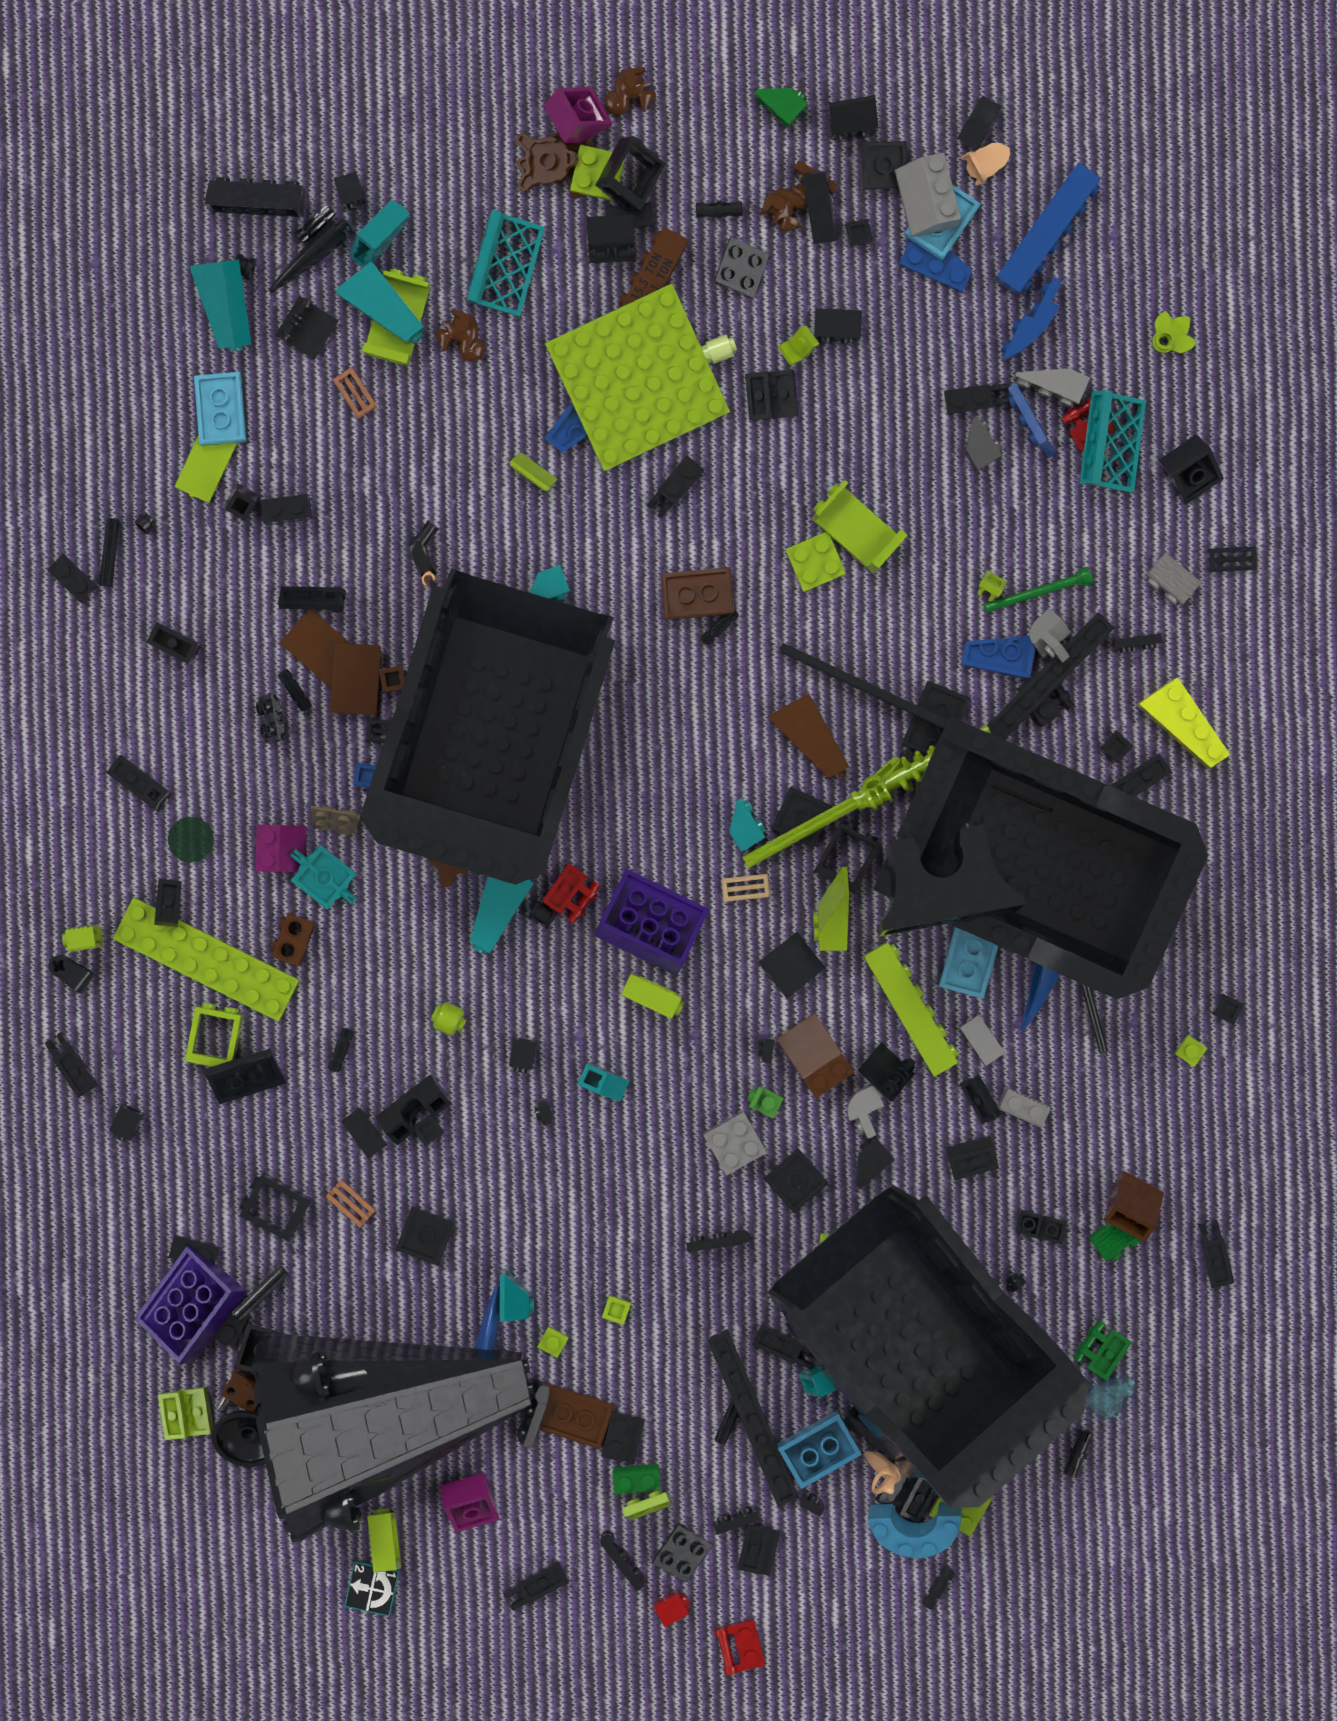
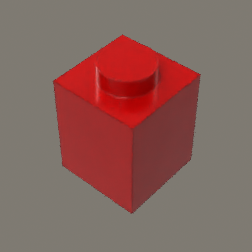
M679 1589L654 1601V1609L664 1627L689 1615L688 1607L691 1606L690 1601L685 1593L681 1595Z

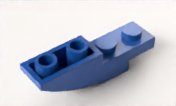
M1053 277L1051 282H1045L1040 292L1044 296L1040 303L1035 302L1030 312L1033 318L1024 314L1021 320L1016 319L1011 329L1014 335L1011 341L1006 339L1000 351L1004 353L1002 360L1007 361L1021 353L1046 329L1060 307L1053 303L1052 300L1062 282L1061 280Z

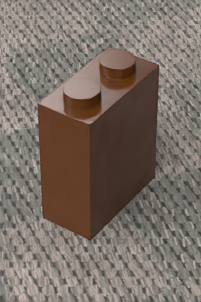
M1123 1170L1112 1185L1104 1221L1145 1242L1156 1228L1164 1192Z

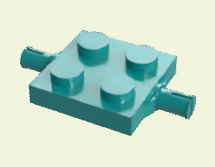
M321 844L307 857L297 849L293 851L295 854H290V857L300 864L298 871L291 878V881L324 908L328 909L340 897L345 899L350 905L356 901L357 897L347 890L349 882L356 875V872Z

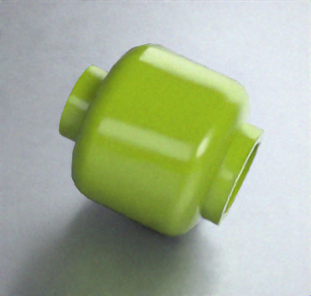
M444 1002L442 1005L438 1004L431 1017L434 1029L448 1036H453L456 1031L461 1033L467 1020L463 1019L464 1010L449 1002Z

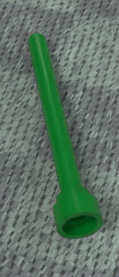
M1083 567L1079 569V572H1075L1074 576L986 603L983 608L984 611L991 612L1076 584L1085 587L1093 584V579L1089 567Z

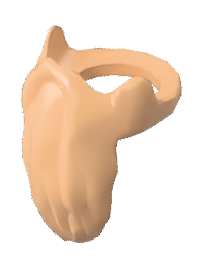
M991 143L984 148H979L974 153L971 151L961 157L962 160L967 161L966 169L969 175L977 179L976 186L986 182L988 177L994 175L1005 166L1010 156V148L1002 143Z
M866 1451L864 1455L868 1463L878 1472L872 1482V1492L875 1495L883 1492L893 1494L894 1484L901 1480L898 1467L883 1454ZM881 1476L885 1478L883 1483L879 1487L875 1488L876 1483L881 1478Z

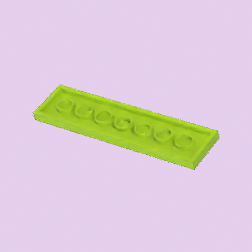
M133 897L113 937L114 940L278 1022L280 1021L300 981L299 979L179 919L178 927L154 925L156 908Z

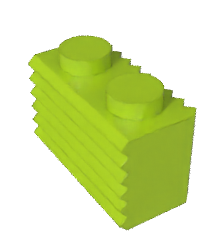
M95 924L67 928L65 934H62L64 948L67 947L68 952L103 947L101 926Z

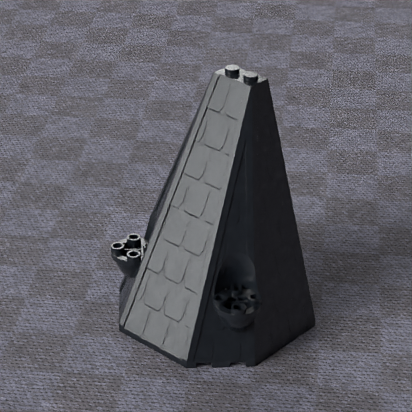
M275 1333L262 1334L252 1362V1373L256 1380L254 1398L256 1405L261 1404L258 1407L256 1421L277 1516L279 1519H286V1521H283V1527L287 1533L291 1534L290 1539L292 1543L303 1541L328 1525L337 1529L349 1530L350 1533L357 1532V1530H360V1521H362L361 1509L357 1506L386 1492L531 1405V1396L535 1395L533 1382H528L527 1374L530 1373L528 1359L524 1360L522 1352Z

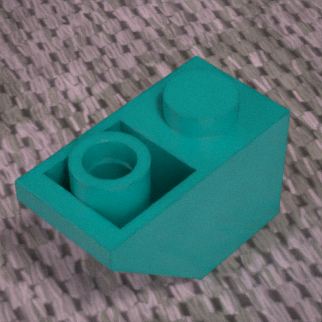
M558 565L539 572L529 593L555 601H562L567 598L566 594L571 592L561 566Z
M740 798L736 801L729 833L740 851L743 852L764 839L763 833L766 832V829L760 819L755 821L751 813L754 810L749 801L745 800L743 802Z
M587 1061L577 1085L620 1102L630 1080Z

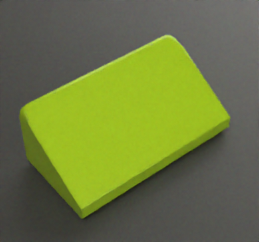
M523 453L517 454L509 463L511 468L546 493L550 491L557 481L556 477Z

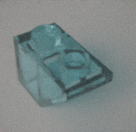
M1129 1376L1109 1379L1107 1381H1097L1087 1394L1086 1405L1107 1420H1110L1112 1416L1116 1417L1122 1408L1120 1404L1124 1398L1128 1399L1132 1395L1136 1382Z

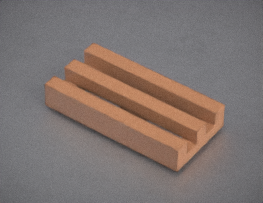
M352 367L332 379L358 419L378 407ZM351 374L369 401V406L365 405L347 377ZM344 379L363 410L360 412L357 410L339 382L340 380Z
M343 1179L326 1196L358 1227H361L376 1211L373 1206ZM342 1186L359 1203H361L368 1210V1212L365 1213L364 1211H362L353 1201H351L342 1191H340L339 1188ZM336 1193L353 1210H355L362 1217V1219L360 1220L359 1218H357L333 1195Z

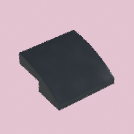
M793 369L745 374L750 421L798 417L795 371Z
M795 932L758 962L786 998L790 997L825 969V966L798 932Z
M898 1467L901 1480L894 1484V1493H880L876 1496L875 1500L880 1504H894L895 1510L900 1515L920 1523L935 1491L924 1478H907Z

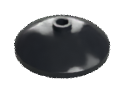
M249 1410L233 1411L225 1414L216 1422L212 1432V1443L222 1458L232 1464L243 1467H257L266 1464L257 1428L256 1417H258V1412Z

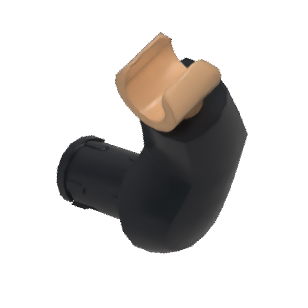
M427 520L417 535L410 537L408 547L414 564L422 577V583L430 589L429 581L433 579L438 584L439 579L435 576L436 571L427 549L428 546L426 545L439 528Z

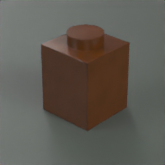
M404 666L379 669L383 693L402 691L406 677Z

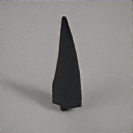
M343 218L336 225L332 221L327 223L291 260L269 291L273 293L333 252L347 239L342 232L350 225L348 221Z

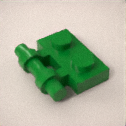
M1098 1319L1094 1327L1091 1326L1088 1330L1089 1334L1084 1342L1080 1343L1076 1348L1078 1351L1073 1359L1081 1363L1085 1356L1091 1360L1086 1367L1107 1381L1132 1342L1112 1328L1107 1336L1101 1331L1106 1324ZM1099 1339L1102 1343L1094 1353L1090 1348L1095 1340Z

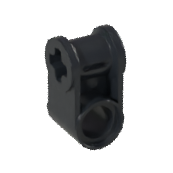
M65 955L53 957L48 964L49 971L80 994L83 993L95 975L92 971ZM63 960V966L65 967V970L61 969L58 971L57 964H55V962H60Z

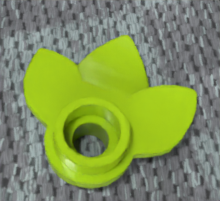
M1164 311L1156 318L1154 324L1156 333L1152 339V345L1156 351L1167 353L1172 350L1177 353H1184L1194 347L1196 341L1187 336L1190 327V317L1182 316L1171 319V316ZM1160 338H1166L1168 341L1167 345H1161Z

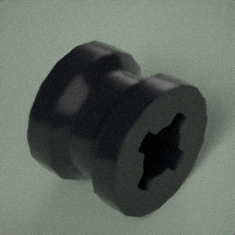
M238 253L235 260H239L241 276L245 280L250 281L256 268L257 259H248L243 254Z

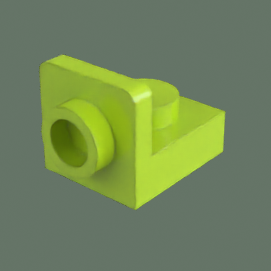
M804 326L788 341L782 343L778 349L792 366L807 358L819 345V342L809 328Z

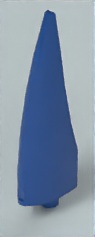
M1035 962L1029 996L1020 1027L1021 1031H1024L1036 1016L1059 977V973Z
M495 1286L487 1305L475 1342V1349L496 1350L499 1320L498 1286Z

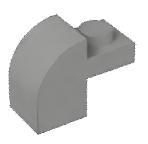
M1049 608L1033 623L1030 630V639L1042 657L1048 654L1053 659L1056 656L1062 663L1070 657L1060 642L1071 632L1063 620Z
M872 1084L857 1090L850 1097L847 1104L849 1120L859 1118V1121L855 1123L860 1134H866L867 1138L876 1135L867 1113L884 1107L877 1089Z

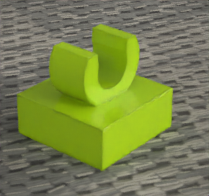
M987 570L979 584L978 595H981L984 590L990 592L991 595L988 601L991 602L995 596L999 598L1007 581Z

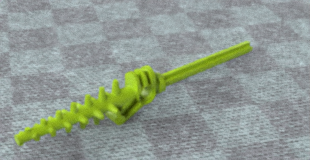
M984 725L982 728H980L983 731L991 733L987 725ZM934 746L929 747V750H927L928 755L924 757L919 751H916V756L913 757L914 762L909 763L905 757H902L901 760L898 757L892 758L873 776L864 780L862 790L851 792L852 797L743 856L746 865L750 868L858 808L860 811L866 809L865 807L873 808L874 811L879 810L877 806H886L885 803L888 800L890 803L893 802L890 794L901 786L905 790L913 791L914 787L911 780L915 778L918 782L921 781L935 749Z

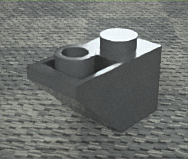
M978 416L974 417L971 421L964 452L976 472L1002 456L1000 451L1003 450L999 441L996 438L992 439L988 431H990V428L984 419L980 420Z

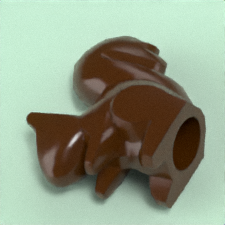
M645 67L621 70L615 81L614 91L610 90L608 95L605 96L604 105L610 114L616 116L624 115L630 108V99L639 98L641 109L643 112H646L647 107L655 100V91L646 90L652 83L642 80Z
M793 185L791 190L777 189L769 191L759 214L771 213L774 216L772 225H775L780 220L779 229L781 232L785 233L794 228H800L803 224L791 216L794 208L798 210L808 209L804 185Z
M452 309L453 321L451 323L442 322L447 330L438 329L436 331V338L441 344V350L446 351L452 340L460 342L459 354L462 359L468 362H477L483 357L485 346L483 345V340L478 339L479 328L475 320L476 317Z

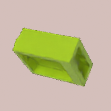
M631 972L621 993L622 996L671 1019L674 1014L679 1015L684 1005V1002L681 1001L682 995Z
M202 1002V1006H195L185 1061L212 1067L235 1060L244 1014L238 1013L239 1009L225 1007V1010L215 1009L216 1004ZM202 1014L234 1020L227 1058L195 1052Z
M389 1508L373 1510V1515L367 1516L373 1572L398 1570L402 1566L396 1512H390Z

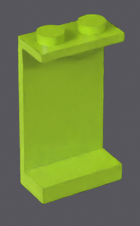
M391 268L390 272L384 270V278L421 323L431 287L429 282H426L425 277L413 275L412 278L403 276L404 272ZM372 321L367 343L364 342L362 352L367 356L409 367L415 344L410 342L407 345Z
M844 480L841 485L836 483L829 490L828 494L830 497L826 502L821 499L813 508V511L816 513L811 519L874 574L908 535L902 529L895 533L845 488L848 482Z

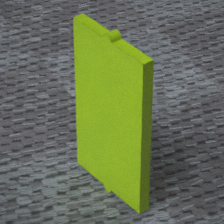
M198 435L175 484V488L188 493L191 498L197 497L210 503L237 443L200 446Z

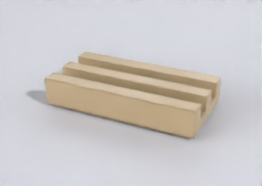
M768 874L721 879L724 902L770 897ZM764 880L762 884L727 887V883ZM765 889V893L728 897V892Z

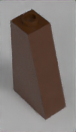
M809 693L768 715L769 720L827 778L833 776L834 780L847 774L845 769L849 765Z

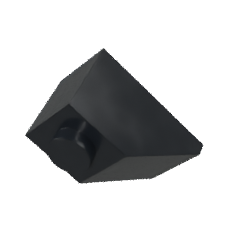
M876 1136L873 1139L866 1138L859 1145L861 1149L857 1155L856 1186L859 1190L895 1160Z

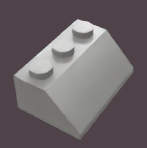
M944 153L924 156L895 169L911 237L957 227L961 217Z

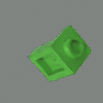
M758 1085L757 1089L752 1088L747 1097V1101L750 1102L749 1108L755 1109L771 1118H774L784 1097Z

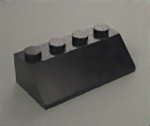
M216 177V181L209 180L205 205L211 213L304 218L305 189L299 182L286 181L285 184H276L274 180H262V183H253L252 179L241 178L239 182H232L226 177Z

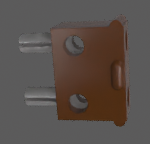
M234 1369L231 1373V1379L221 1393L223 1397L217 1405V1409L227 1399L220 1411H224L229 1401L241 1407L242 1410L255 1411L258 1406L255 1404L254 1398L256 1380L246 1372Z

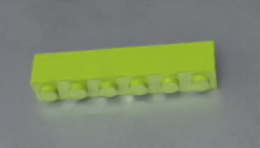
M886 941L864 954L863 957L931 1074L935 1077L958 1063L956 1057L959 1054L953 1044L948 1046L944 1039L947 1036L941 1024L936 1025L932 1019L936 1015L929 1004L924 1005L921 1000L924 994L918 984L913 986L909 977L912 974L906 964H900L897 957L901 955L894 944L889 945Z

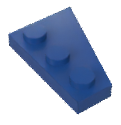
M909 240L899 263L904 268L963 293L972 269L951 250L941 261L911 240Z
M1015 383L1008 387L1012 394L1008 398L1014 409L1019 407L1022 413L1019 415V418L1025 428L1030 427L1032 434L1029 436L1035 447L1040 445L1048 458L1056 455L1054 447L1046 438L1045 431L1038 420H1036V416L1019 386Z
M1030 636L967 641L964 645L961 666L1029 680L1036 647L1032 643Z

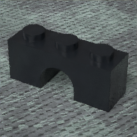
M430 1074L375 1117L385 1134L396 1145H399L415 1132L412 1126V1119L419 1111L427 1110L435 1117L452 1102L442 1086Z

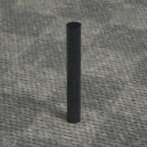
M1083 985L1081 988L1099 1053H1104L1108 1051L1092 989Z

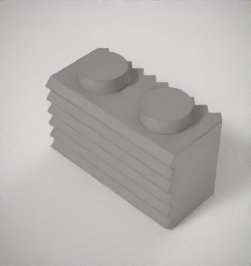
M1164 553L1145 575L1149 578L1148 584L1156 590L1160 588L1167 593L1165 598L1174 605L1177 603L1180 605L1184 604L1201 584L1197 578L1167 553Z
M1009 1087L1004 1089L997 1105L1000 1110L1040 1128L1043 1127L1050 1111L1049 1105Z

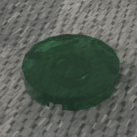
M182 818L175 822L169 830V848L173 855L181 861L188 863L199 862L208 857L213 850L215 842L214 832L210 825L201 818Z

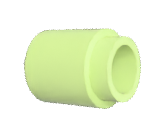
M727 334L707 341L706 345L701 346L708 364L711 362L715 364L734 357L733 352L737 350L733 337L728 338Z

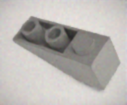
M1067 368L1016 372L1013 379L1017 380L1016 384L1023 388L1029 389L1031 386L1038 389V394L1047 398L1054 396L1060 399L1059 403L1072 407V405L1077 406L1080 403L1090 377Z

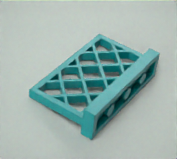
M492 209L465 302L520 317L545 227L502 214L500 211ZM503 220L512 222L517 232L506 237L501 229ZM531 228L537 230L538 235L535 241L528 244L522 232ZM519 234L525 246L514 252L508 239ZM499 235H501V237L503 238L500 241H498ZM505 242L511 254L499 259L495 252L496 246ZM535 244L534 249H533V252H532L530 246H532V245ZM527 248L531 260L528 264L521 266L515 254ZM494 256L497 262L491 264ZM513 257L519 269L507 274L501 262ZM498 264L504 277L493 282L489 271L490 268ZM526 267H528L527 274L524 271ZM521 271L525 279L524 285L515 289L509 277ZM488 279L490 284L485 287L486 281ZM507 279L513 291L501 297L495 284ZM490 287L494 289L498 297L497 300L491 303L481 300L484 290ZM522 289L521 296H519L517 291ZM514 293L519 301L517 310L507 308L503 299ZM500 301L502 306L497 305L495 303Z
M1107 390L1092 391L1079 484L1134 493L1146 400L1114 394L1112 391ZM1112 399L1116 400L1120 407L1115 413L1111 410ZM1132 404H1137V414L1132 417L1127 408ZM1123 412L1128 422L1121 427L1116 417ZM1112 422L1117 432L1110 437L1107 431L1108 424ZM1131 426L1134 430V437L1129 441L1124 431ZM1120 435L1125 445L1118 450L1113 440ZM1109 445L1114 455L1107 460L1104 454L1105 447ZM1128 449L1131 459L1126 464L1121 454ZM1117 458L1122 468L1115 473L1110 463ZM1106 468L1111 478L1106 482H1102V470ZM1124 472L1128 477L1127 486H1122L1118 479Z

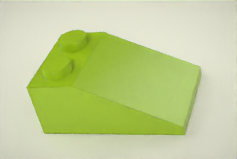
M847 867L841 868L819 901L818 913H813L814 941H818L819 951H847L849 912Z

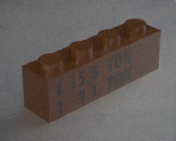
M664 226L661 232L657 230L651 240V243L654 244L651 251L644 253L640 264L643 266L639 273L635 271L629 282L632 287L629 293H623L618 305L622 307L665 287L688 245L687 238Z

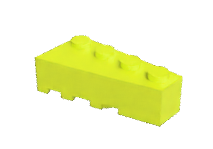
M1179 678L1172 679L1136 704L1138 708L1143 710L1206 768H1212L1230 755Z

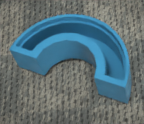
M939 1502V1509L934 1518L924 1523H911L900 1517L895 1510L894 1504L870 1505L868 1523L875 1538L889 1551L908 1558H926L941 1553L954 1542L960 1529L963 1508H948L944 1502Z

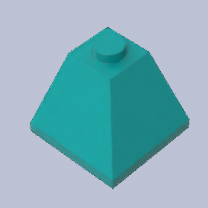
M502 1269L500 1274V1322L529 1319L530 1312H534V1298H530V1292L508 1269Z

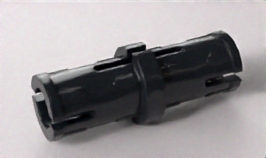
M716 200V202L696 203V218L717 217V219H722V217L743 216L742 201L721 202V200Z
M1083 1429L1079 1430L1074 1447L1070 1448L1069 1452L1071 1455L1063 1473L1077 1478L1082 1462L1088 1456L1086 1452L1094 1434L1088 1431L1085 1432Z

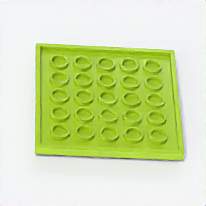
M672 283L545 343L603 471L730 412Z

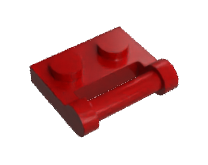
M754 1618L714 1629L715 1637H718L725 1664L723 1670L726 1676L765 1666ZM731 1633L734 1634L740 1658L738 1663L733 1662L727 1635Z

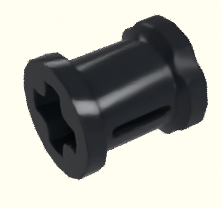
M537 901L527 918L530 920L533 918L544 925V929L548 930L558 912L550 911L542 906L540 901Z

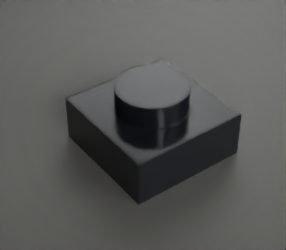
M868 219L845 223L850 248L873 242Z
M1115 730L1100 748L1116 763H1119L1133 745Z
M1222 993L1212 1014L1234 1025L1244 1004Z
M548 1099L538 1101V1107L535 1108L537 1120H542L543 1126L552 1124L553 1119Z
M431 1114L413 1126L415 1133L425 1146L444 1133L442 1127Z
M803 1493L799 1500L800 1507L820 1517L825 1509L824 1504L821 1503L822 1499L810 1493L807 1496Z

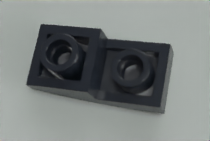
M982 95L957 139L978 150L1003 106Z
M1021 1210L1015 1232L1062 1244L1068 1221Z

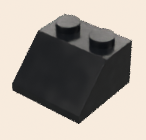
M875 95L828 103L826 114L831 140L837 139V142H846L851 140L850 137L860 135V138H869L874 136L873 133L877 132L878 120Z
M1197 434L1158 460L1165 477L1185 505L1224 479L1211 448Z

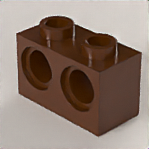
M288 913L286 917L282 916L278 927L279 930H282L279 939H274L271 951L274 952L272 958L298 967L301 966L316 922L292 913ZM294 921L299 922L302 926V930L298 935L293 934L290 930V925ZM286 943L294 947L292 956H286L283 953V946Z

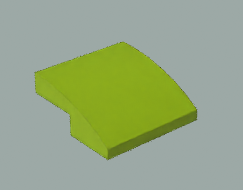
M208 1387L158 1394L165 1440L212 1434L214 1426Z

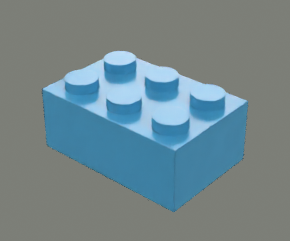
M838 1409L777 1443L778 1450L801 1489L862 1455L858 1444Z

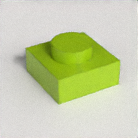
M1186 1035L1174 1054L1195 1067L1207 1050V1047L1191 1036Z
M609 1294L602 1318L624 1325L631 1302Z
M548 1326L537 1347L558 1358L569 1336Z

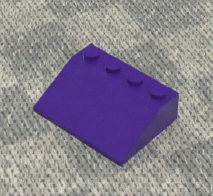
M626 869L593 936L677 976L709 909Z
M187 1246L134 1319L179 1364L195 1363L247 1291L230 1275Z

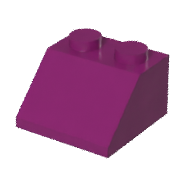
M592 87L557 88L544 105L549 118L564 143H582L611 127L613 124Z
M257 825L255 871L297 872L300 864L290 857V854H295L293 851L297 849L306 857V826Z
M485 1473L474 1474L461 1480L450 1481L447 1484L440 1485L444 1510L455 1533L500 1520Z

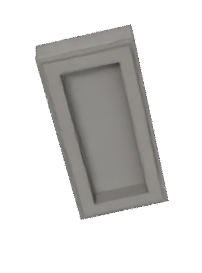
M976 1015L959 1027L985 1066L1005 1053L979 1015Z

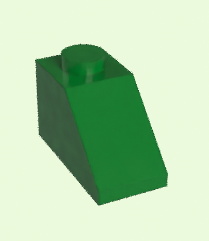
M773 88L757 89L754 92V98L787 129L807 109L808 104L805 102L807 98L799 90Z

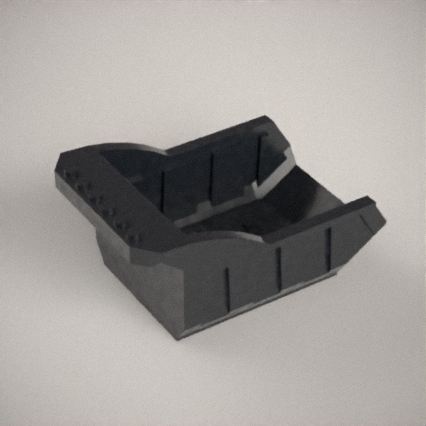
M451 568L443 587H432L399 701L384 740L360 815L361 821L375 841L384 846L514 885L544 874L615 644V640L608 638L614 617L525 592Z
M895 1185L885 1189L773 1283L768 1291L773 1303L780 1307L787 1320L785 1324L789 1331L802 1346L808 1348L823 1367L821 1371L836 1390L843 1392L859 1412V1419L875 1438H879L896 1459L895 1464L907 1478H924L948 1508L982 1506L1084 1413L1089 1387L1088 1380L1049 1335L1002 1291L927 1195L918 1200Z

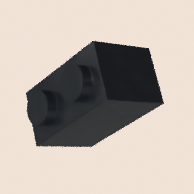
M815 308L814 337L820 344H832V340L842 341L841 344L855 345V341L860 342L862 310Z
M307 494L260 500L263 523L267 526L313 520L310 496Z
M156 622L146 642L190 665L193 664L202 644Z

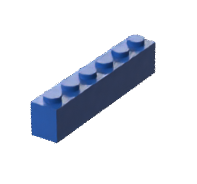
M1078 162L999 272L995 281L1016 296L1021 291L1025 293L1033 283L1030 280L1033 273L1039 274L1045 266L1046 262L1043 259L1048 253L1053 255L1060 245L1057 242L1061 234L1066 236L1073 227L1071 223L1075 215L1080 217L1087 207L1084 202L1088 196L1093 198L1100 189L1098 182L1101 178Z

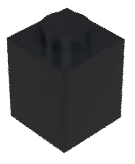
M357 172L334 178L344 209L348 208L349 211L357 210L362 207L361 204L366 203Z
M237 483L225 502L224 510L245 521L257 502V494Z
M513 1038L509 1067H514L513 1071L527 1073L528 1069H533L537 1041Z
M123 1104L120 1106L109 1131L114 1133L113 1137L120 1141H130L134 1139L145 1113Z

